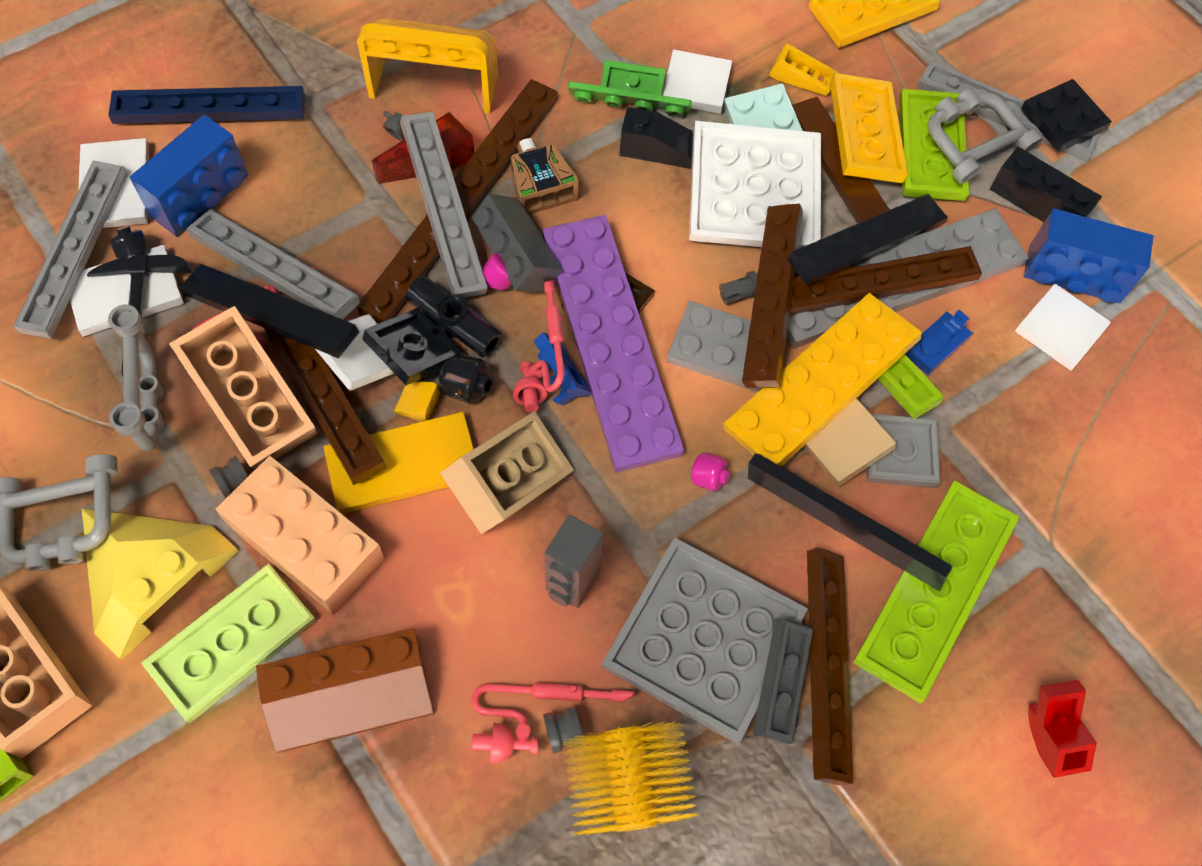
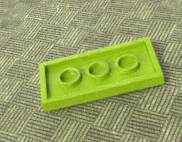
M902 88L899 95L900 132L908 176L902 183V196L921 197L929 194L932 199L966 201L969 195V182L967 181L963 184L957 182L952 175L955 169L954 165L933 140L928 130V122L930 116L936 112L934 110L936 105L946 97H951L957 103L956 98L961 93ZM964 114L959 115L949 124L941 123L942 129L961 153L966 151Z

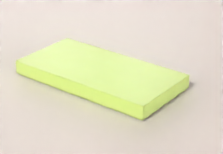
M267 564L146 658L141 664L184 720L190 724L255 672L256 665L266 663L313 625L316 619L270 564Z

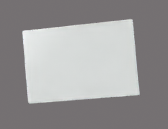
M147 139L80 144L78 191L92 161L124 166L128 173L103 228L148 224V212L129 176L149 161V144Z
M163 244L151 248L148 256L168 255V252ZM100 265L83 270L70 298L78 331L83 337L112 328L108 322L110 312L119 305H128L130 274L87 277L89 271ZM149 272V276L145 278L142 317L184 304L174 273Z

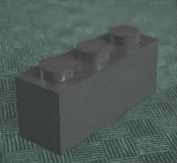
M488 194L473 215L472 220L493 254L497 252L501 256L506 272L509 275L508 279L515 290L545 293L544 283L556 280L557 276L563 271V268L518 198Z
M570 514L544 553L545 589L549 592L548 596L562 606L571 604L578 608L600 572L604 533Z

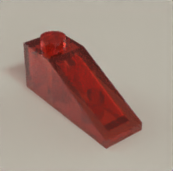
M448 112L438 118L436 123L452 171L460 165H465L475 151L473 135ZM405 139L371 160L375 179L379 184L416 178Z

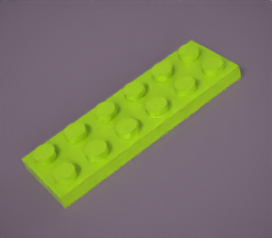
M954 480L917 545L952 566L945 584L938 591L903 570L852 663L918 703L924 702L1020 517Z

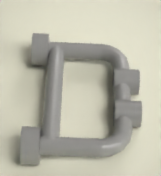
M968 88L959 94L956 98L957 103L951 97H946L940 101L934 108L936 112L930 116L928 122L929 133L954 165L955 169L952 175L959 184L967 182L981 170V166L976 161L977 159L1016 142V148L1018 146L1030 152L1044 139L1036 128L1029 131L1001 97L989 92L976 95L972 88ZM983 105L992 107L1011 130L961 153L944 132L941 123L949 124L959 115L964 113L969 115Z
M124 304L115 307L108 316V322L114 332L123 337L124 402L116 405L111 410L109 421L120 435L131 436L140 449L149 452L156 447L158 433L165 426V420L157 410V401L162 399L164 389L156 378V364L153 351L141 332L143 326L142 317L135 307ZM139 359H140V364H141V377H140V378H139ZM140 394L142 395V408H141V409H140Z
M106 454L86 457V477L22 491L21 479L0 477V554L4 560L12 564H25V569L29 571L50 569V559L58 557V563L61 564L83 562V551L97 547L105 540L110 530V477L118 474V458ZM94 490L95 522L89 534L81 537H62L58 539V542L30 544L25 546V549H16L14 544V508Z

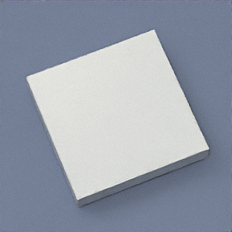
M673 49L662 95L692 100L691 109L721 114L732 60Z
M1054 284L1020 323L1015 332L1072 371L1111 322L1060 286Z
M369 314L348 321L356 325L359 334L339 359L316 350L349 391L394 374L362 340L364 330L377 325Z

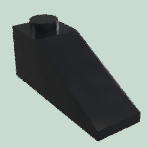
M627 107L621 130L619 156L692 169V130L659 112Z

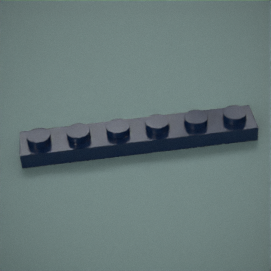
M303 86L112 90L108 116L112 124L195 122L204 114L213 121L304 119L305 92Z

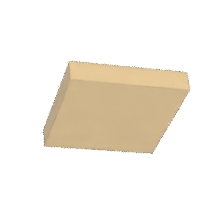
M856 398L804 447L833 482L840 487L896 449L897 443Z

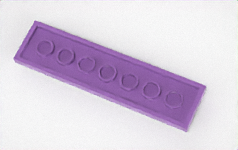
M606 215L542 229L543 239L563 268V271L557 276L556 282L615 473L683 456L684 448Z

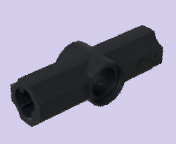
M426 276L417 277L410 284V288L405 294L406 300L416 308H419L438 325L444 326L446 336L457 338L482 358L490 356L497 349L502 339V333L469 309L463 297L449 294ZM450 315H459L456 318H448Z

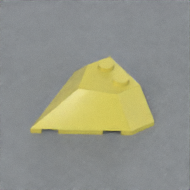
M81 508L85 536L94 527V510ZM111 512L110 530L105 540L97 547L86 551L94 634L120 660H123L152 633L143 623L201 569L211 578L238 552L237 548L212 525Z

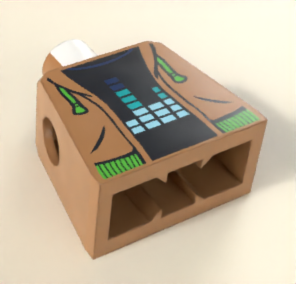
M531 138L523 139L518 143L517 150L519 153L511 156V174L516 198L519 199L528 215L578 200L579 180L555 145L548 144L537 148L535 141Z

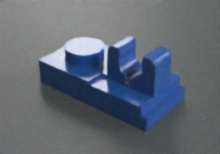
M957 310L954 316L948 311L945 312L921 334V339L905 355L929 376L973 335V332L965 327L970 318L961 310Z
M543 332L533 341L540 351L537 354L539 360L547 362L549 370L553 369L555 373L550 377L552 385L557 377L554 345L550 343L549 334ZM561 343L564 379L561 383V391L559 395L553 398V401L557 404L565 405L576 396L588 397L591 391Z

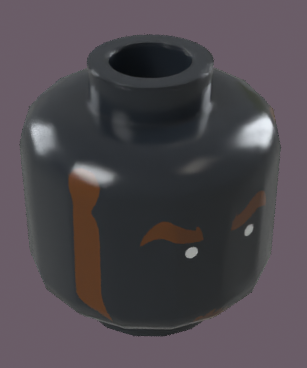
M457 354L451 359L446 360L439 372V383L442 385L443 392L450 398L468 404L477 403L483 396L489 395L494 383L489 365L484 360L465 354Z

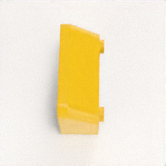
M380 18L361 27L357 44L369 98H376L385 65V58L481 70L484 113H491L499 73L497 43L495 38L487 31L390 18Z

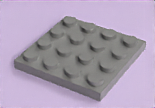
M674 537L602 662L601 668L739 745L758 709L775 618H784L801 624L808 608Z

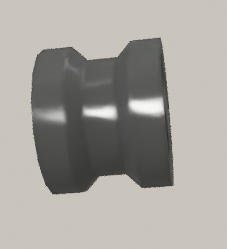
M236 456L230 458L228 464L222 468L214 467L209 470L225 498L248 477Z
M574 706L566 708L563 713L554 715L551 712L543 714L553 754L561 752L563 747L567 746L563 744L568 743L563 742L576 741L567 739L583 738L575 737L582 736V731Z

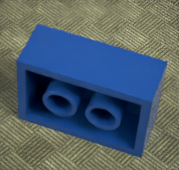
M204 114L129 176L149 216L178 238L187 230L186 228L203 214L217 206L220 200L231 190L240 186L248 174L233 134Z
M1053 208L1029 246L1027 255L1029 259L1026 262L1023 277L1035 280L1041 284H1057L1061 288L1068 289L1074 293H1083L1101 298L1107 302L1120 304L1150 267L1154 235Z

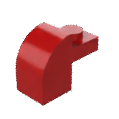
M1079 680L1041 686L1038 703L1029 704L1028 707L1029 725L1037 751L1053 778L1089 772L1092 769L1097 742L1081 721L1086 689Z

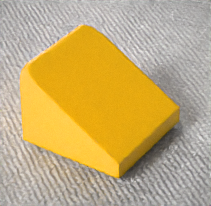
M413 382L405 386L394 413L420 422L429 420L440 396L438 384L433 382Z

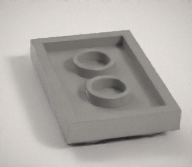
M688 301L668 353L667 362L746 388L742 382L751 320ZM763 387L747 389L759 392Z

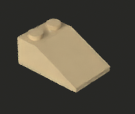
M534 411L455 461L440 472V474L480 534H483L573 472L574 469Z

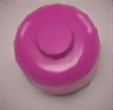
M497 252L494 253L483 266L482 272L489 287L506 290L512 283L508 279L509 275L506 272L501 256Z
M703 452L696 458L691 470L692 483L713 492L719 490L723 484L726 485L731 475V472L728 471L727 460L708 452Z

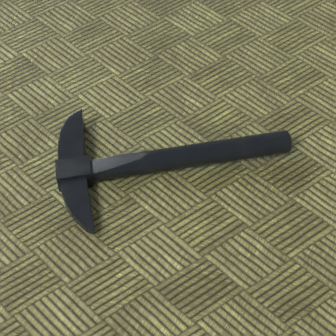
M137 254L130 257V259L121 258L104 263L89 271L87 277L130 274L128 305L135 307L142 317L145 278L149 276V272L192 273L187 262L179 256ZM122 359V369H121V375H122V376H123V359Z

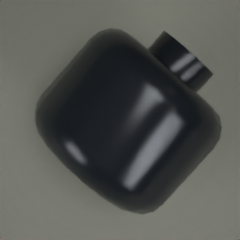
M130 226L117 230L118 235L111 239L110 243L117 259H130V257L137 254H149L150 252L147 239L143 231L139 229L131 231Z

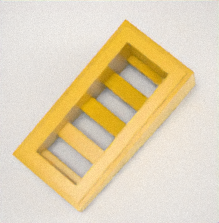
M785 43L777 55L768 76L775 80L827 96L831 90L830 80L833 74L838 72L792 45ZM819 76L824 77L823 82L818 80Z

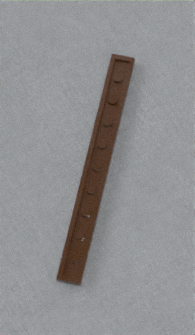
M531 79L455 177L454 181L466 220L469 219L511 163V156L518 153V143L531 136L558 100V91ZM428 214L357 305L359 314L363 316L369 314L378 324L396 317L407 302L405 294L409 290L410 284L417 277L426 276L440 258Z

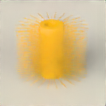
M678 724L648 726L645 728L643 727L646 725L619 728L618 726V729L603 730L606 731L604 733H587L600 735L575 736L587 738L567 739L576 740L568 741L574 742L568 744L579 745L575 747H584L567 749L574 750L568 752L578 753L574 755H580L569 757L575 759H568L573 760L568 762L578 764L574 765L577 767H568L574 768L568 770L588 773L572 775L576 777L569 778L589 781L577 783L579 785H571L576 787L569 788L577 790L586 789L583 793H574L579 795L572 796L581 799L594 797L588 801H579L583 803H575L572 806L578 808L587 806L606 807L585 809L589 811L576 812V814L586 817L609 813L607 814L609 816L592 817L596 819H587L575 823L584 826L589 824H606L615 821V825H600L604 827L588 828V830L574 832L575 834L581 835L582 833L588 835L608 831H635L656 827L662 823L681 821L680 819L694 817L690 813L666 817L656 815L675 813V811H684L683 809L695 807L692 804L661 805L692 799L686 795L676 797L666 795L683 793L681 791L693 789L687 786L670 785L690 781L681 777L672 778L673 776H678L673 774L691 771L672 767L681 766L676 764L688 762L667 758H677L675 756H683L678 754H684L676 752L680 750L671 751L676 748H670L684 746L675 744L679 743L674 742L678 740H670L678 739L672 737H679L674 736L679 734H668V732L672 731H665L680 729L674 728L679 727L674 726Z

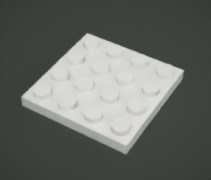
M695 121L693 127L689 241L762 247L768 206L800 203L803 209L798 249L821 239V133Z

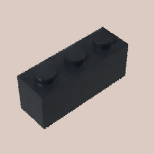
M1018 146L1001 166L989 189L1042 222H1045L1053 208L1089 217L1102 198L1098 193Z

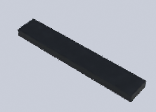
M926 194L794 250L790 253L787 260L808 285L940 226L948 217L931 196Z
M200 264L179 287L187 297L221 311H226L235 306L244 320L338 359L359 334L358 328L353 323L203 264Z
M755 453L749 461V480L934 589L940 591L952 569V566L762 455Z

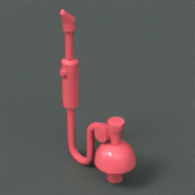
M555 280L546 281L544 283V291L547 294L548 300L546 318L549 340L554 345L557 377L551 385L548 364L544 360L537 361L534 364L529 361L520 364V372L524 377L515 384L513 399L519 405L524 406L525 411L529 413L536 412L539 409L538 404L546 399L547 391H556L564 379V363L561 343L564 340L561 325L563 317L560 316L559 308L555 306L553 294L555 292Z
M535 683L533 686L483 684L476 688L471 698L475 711L485 716L516 718L520 725L516 728L517 739H514L512 731L507 726L494 722L492 735L473 733L472 750L491 751V764L507 760L512 755L513 749L531 750V754H538L539 738L532 737V740H528L531 736V729L525 716L513 709L483 707L479 703V698L484 692L532 694L537 699L582 701L583 698L611 699L614 702H624L635 696V693L626 690H584L582 685Z

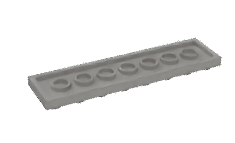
M995 208L914 236L846 268L971 246L982 271L979 280L878 298L893 311L897 312L1022 267L1026 264L1029 257ZM858 302L789 315L787 337L793 348L795 349L816 341Z

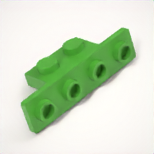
M605 60L601 86L568 82L569 95H573L575 100L581 102H592V99L604 100V104L613 107H621L622 103L635 105L634 108L653 111V108L665 110V113L671 116H683V113H690L692 100L662 95L666 69Z

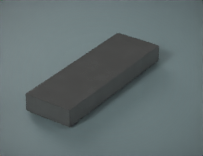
M775 618L753 735L782 743H793L814 628L784 618Z

